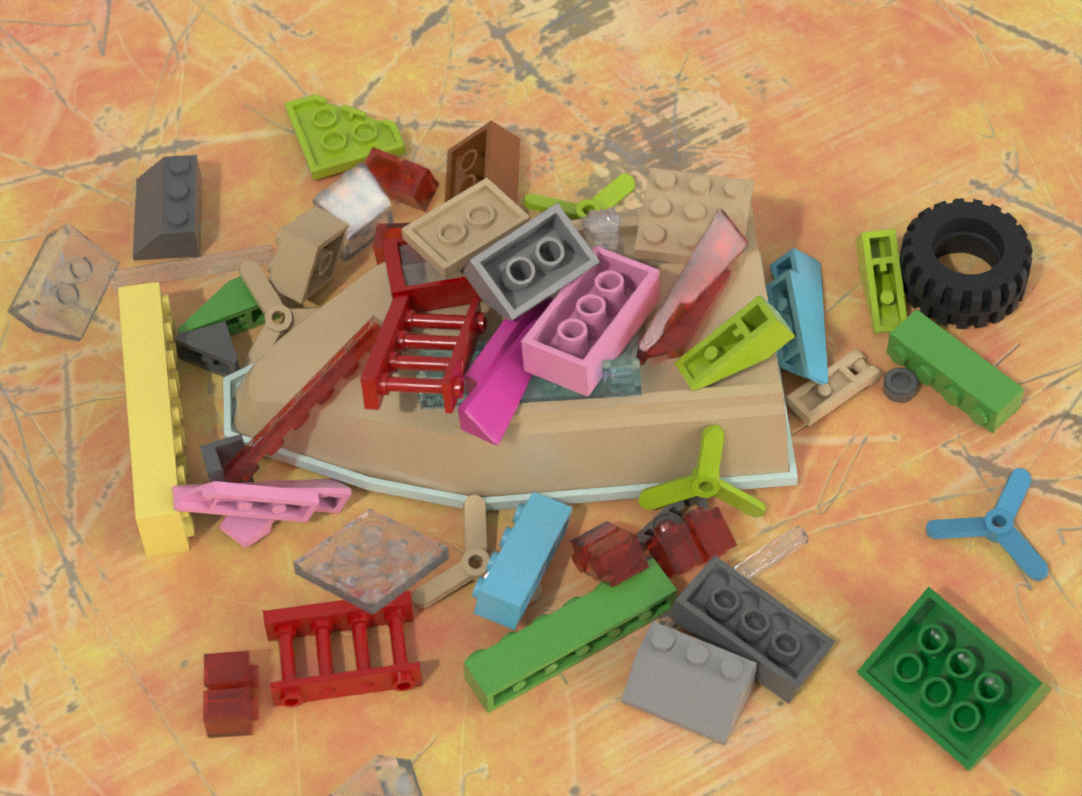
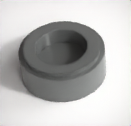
M893 368L884 376L883 393L891 401L898 403L908 402L916 396L918 378L914 372L907 368Z

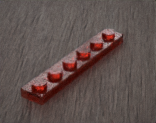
M375 315L224 467V478L230 483H238L241 479L245 482L248 481L259 469L260 466L257 463L266 454L269 456L274 455L285 441L283 437L291 429L296 431L303 426L310 416L307 412L316 403L319 405L324 404L334 393L335 389L333 386L342 377L346 380L355 373L360 366L358 360L367 351L371 353L383 323Z

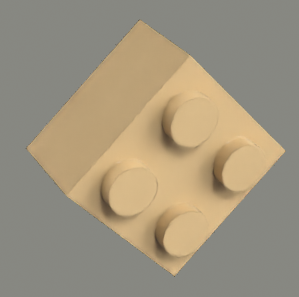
M315 206L305 214H300L289 225H284L277 234V251L267 269L270 273L268 281L273 289L302 304L331 282L334 278L349 223Z

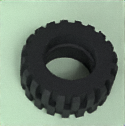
M964 198L953 199L952 203L947 204L946 201L934 204L933 209L930 207L924 209L918 214V218H914L907 226V232L904 233L899 260L904 294L907 295V301L913 308L919 307L920 312L929 319L931 317L937 319V324L946 327L947 324L956 325V329H967V326L974 325L976 329L986 327L989 321L995 324L1003 320L1005 314H1011L1018 307V302L1022 301L1026 291L1033 259L1031 257L1032 245L1029 239H1027V232L1021 224L1016 226L1017 220L1011 214H1003L1001 208L994 204H991V206L984 205L982 200L973 199V202H964ZM952 253L970 254L984 260L992 269L980 274H962L948 269L939 262L938 258Z

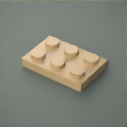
M485 178L401 228L402 238L446 279L466 267L470 259L529 222L531 218L494 183Z

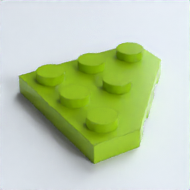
M316 94L284 103L287 116L313 180L406 154L405 144L396 123L384 118L382 121L367 117V113L344 104L342 107L327 103L325 97Z

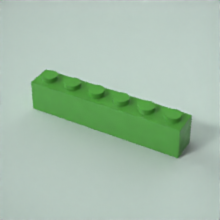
M654 558L644 563H636L619 577L599 583L588 594L568 600L557 611L537 617L526 628L518 632L513 631L506 634L498 643L486 650L479 649L473 652L463 662L465 680L487 713H490L670 612L677 598V589Z

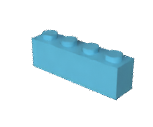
M532 492L526 504L520 502L513 518L514 527L510 528L507 526L499 545V547H502L499 553L494 551L486 567L488 575L486 578L480 576L476 582L472 597L477 599L474 614L510 629H516L567 531L573 507L536 492Z

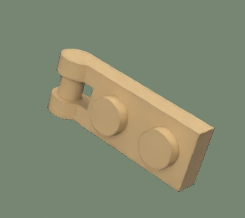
M854 350L827 368V384L820 385L812 380L808 381L786 397V405L808 426H811L864 388L874 386L880 380L882 372L875 365L870 366L866 363V357L859 350Z

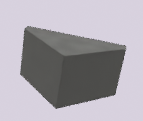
M225 321L178 334L175 338L180 360L222 377L240 370L238 358Z

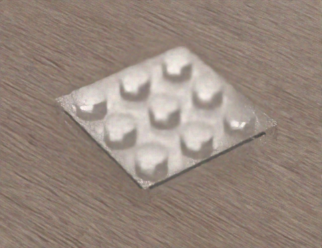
M368 509L295 560L293 566L296 575L374 615L449 559V551L447 546L372 509Z

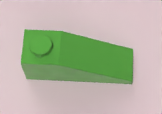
M241 276L229 280L177 328L178 334L225 321L230 336L265 324V315ZM279 314L275 316L274 320L279 319Z

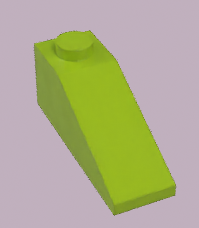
M896 230L862 232L855 239L859 272L873 333L891 332L907 318Z
M759 294L674 362L689 387L696 391L766 360L793 339L795 335L779 312Z

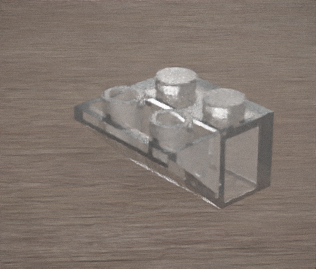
M360 162L353 169L344 172L340 179L327 189L321 190L313 199L314 207L316 206L349 223L340 258L344 262H348L394 225L392 204L363 162Z

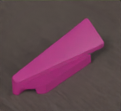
M549 296L512 322L505 318L466 372L464 377L468 396L458 407L461 430L494 445H498L501 442L533 375L524 371L521 341L554 298Z

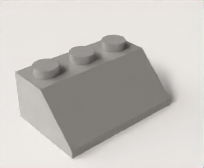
M557 203L470 259L463 274L484 303L512 322L598 265L600 261Z
M653 621L637 651L622 696V703L725 745L755 685L757 663Z

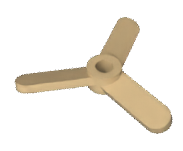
M253 260L244 261L240 266L239 274L265 315L266 323L244 360L241 369L258 361L281 339L284 333L294 329L321 308H288L283 305L259 264ZM276 315H285V320L282 324L274 323Z
M470 495L463 503L464 554L461 562L414 591L412 598L417 607H430L471 580L477 581L480 576L486 578L488 575L486 567L490 557L487 553L486 505L480 496ZM476 560L483 563L477 569L470 567V564ZM540 583L530 602H535L542 596L543 589Z

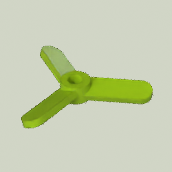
M623 173L592 199L582 200L578 204L530 193L524 196L523 205L528 209L544 212L558 203L569 219L601 218V216L634 189L635 180L631 175Z
M716 424L710 425L703 430L697 466L691 474L645 488L641 491L638 498L640 506L646 510L657 509L695 496L702 498L715 496L753 517L763 516L766 510V505L763 502L720 479L719 467L725 434L721 426Z

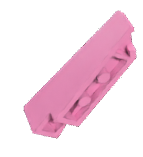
M335 479L239 483L213 481L207 484L174 485L172 487L174 511L307 523L314 511L339 514L351 496V488Z

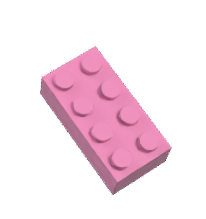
M595 246L592 251L600 263L563 287L521 341L524 371L587 397L660 301L658 269Z

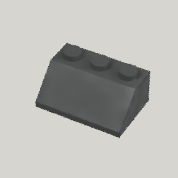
M197 155L163 157L136 179L134 260L200 257L202 177Z

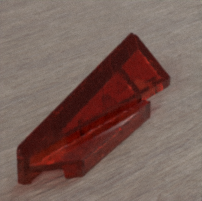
M719 208L640 341L637 348L636 364L644 365L648 358L667 354L669 359L681 357L730 281L732 271L728 270V268L746 250L748 241L724 210Z

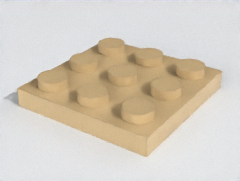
M650 167L634 245V258L740 271L754 190V180Z

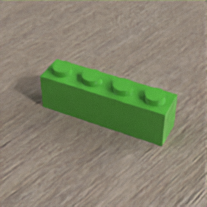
M915 310L889 333L887 354L896 364L903 365L914 372L921 383L929 385L940 393L949 404L957 406L968 414L975 424L983 426L991 433H994L1020 409L1024 388L920 311Z

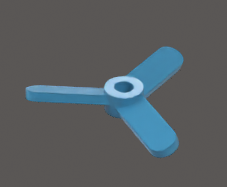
M1017 468L1010 473L993 510L989 511L985 517L931 520L926 524V534L934 539L985 536L989 541L999 543L1033 581H1042L1049 573L1047 563L1013 526L1014 518L1031 484V476L1025 469Z

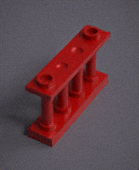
M395 294L360 378L364 409L379 410L384 396L389 395L390 392L443 394L445 413L453 414L457 400L462 399L464 396V375L469 369L480 335L485 334L487 330V314L481 312L480 298H472L466 315L416 313L414 309L410 308L409 295ZM415 328L461 330L459 336L409 334ZM407 349L453 351L451 357L401 355ZM399 370L445 372L443 379L392 377L393 373H398Z
M410 591L263 611L268 642L278 641L282 681L270 682L274 707H296L304 702L389 690L404 692L414 687L423 686L420 661L408 663L403 624L414 622ZM387 625L389 626L394 665L371 668L367 629ZM350 630L353 637L356 670L334 673L330 634ZM315 636L319 676L297 679L293 639Z

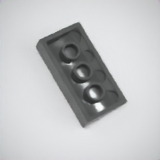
M715 555L675 599L668 614V617L701 641L756 662L755 680L788 704L835 643L834 640Z

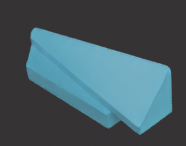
M793 248L770 264L774 280L766 285L768 302L779 312L795 335L793 339L777 351L779 367L789 373L812 380L820 385H825L828 383L821 264L818 260Z

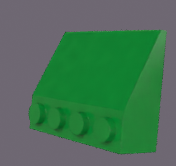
M929 586L856 672L968 771H971L1014 731L1051 690L1046 683Z

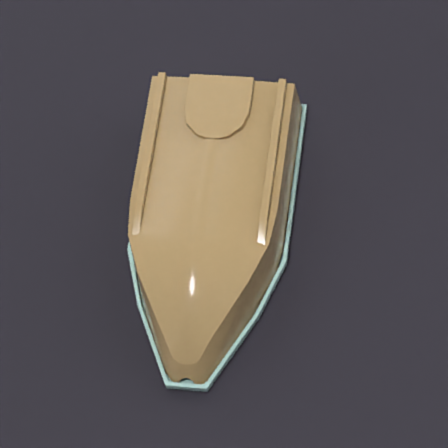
M752 206L750 207L740 271L634 258V245L641 214L570 220L591 250L598 246L658 269L660 301L588 397L532 375L498 445L491 444L461 430L458 407L468 396L466 383L464 396L462 399L457 400L453 414L445 413L443 394L390 392L389 395L384 396L379 410L364 409L360 378L392 302L385 262L372 268L279 339L258 361L223 378L224 437L228 438L242 434L246 450L366 490L462 509L467 497L478 495L485 501L486 511L514 509L518 507L520 502L526 504L532 492L564 504L639 498L641 491L645 488L691 474L697 466L701 434L706 427L716 424L721 426L725 434L719 467L721 480L740 490L797 485L798 474L777 351L764 361L696 391L689 387L674 362L759 294L768 302ZM430 264L402 268L405 286L446 280ZM465 267L446 279L465 276L463 274ZM561 289L552 294L550 297L555 298L561 291ZM480 302L481 312L487 314V330L485 334L480 335L469 368L505 319L503 315L484 302ZM470 304L419 313L466 315ZM415 328L409 334L459 336L461 330ZM407 349L401 355L451 357L453 351ZM399 370L398 373H393L392 377L443 379L445 372Z

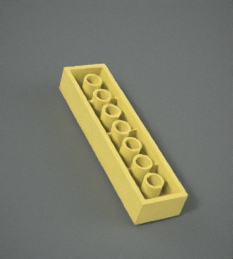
M159 282L118 287L136 522L147 557L190 551L189 537L195 536L193 517L190 515V512L174 511L172 487L174 485H187L186 477L189 476L187 456L184 455V447H187L185 429L181 423V419L184 418L182 399L179 398V390H181L180 374L176 368L179 356L176 343L174 342L176 325L174 315H171L169 295H162Z

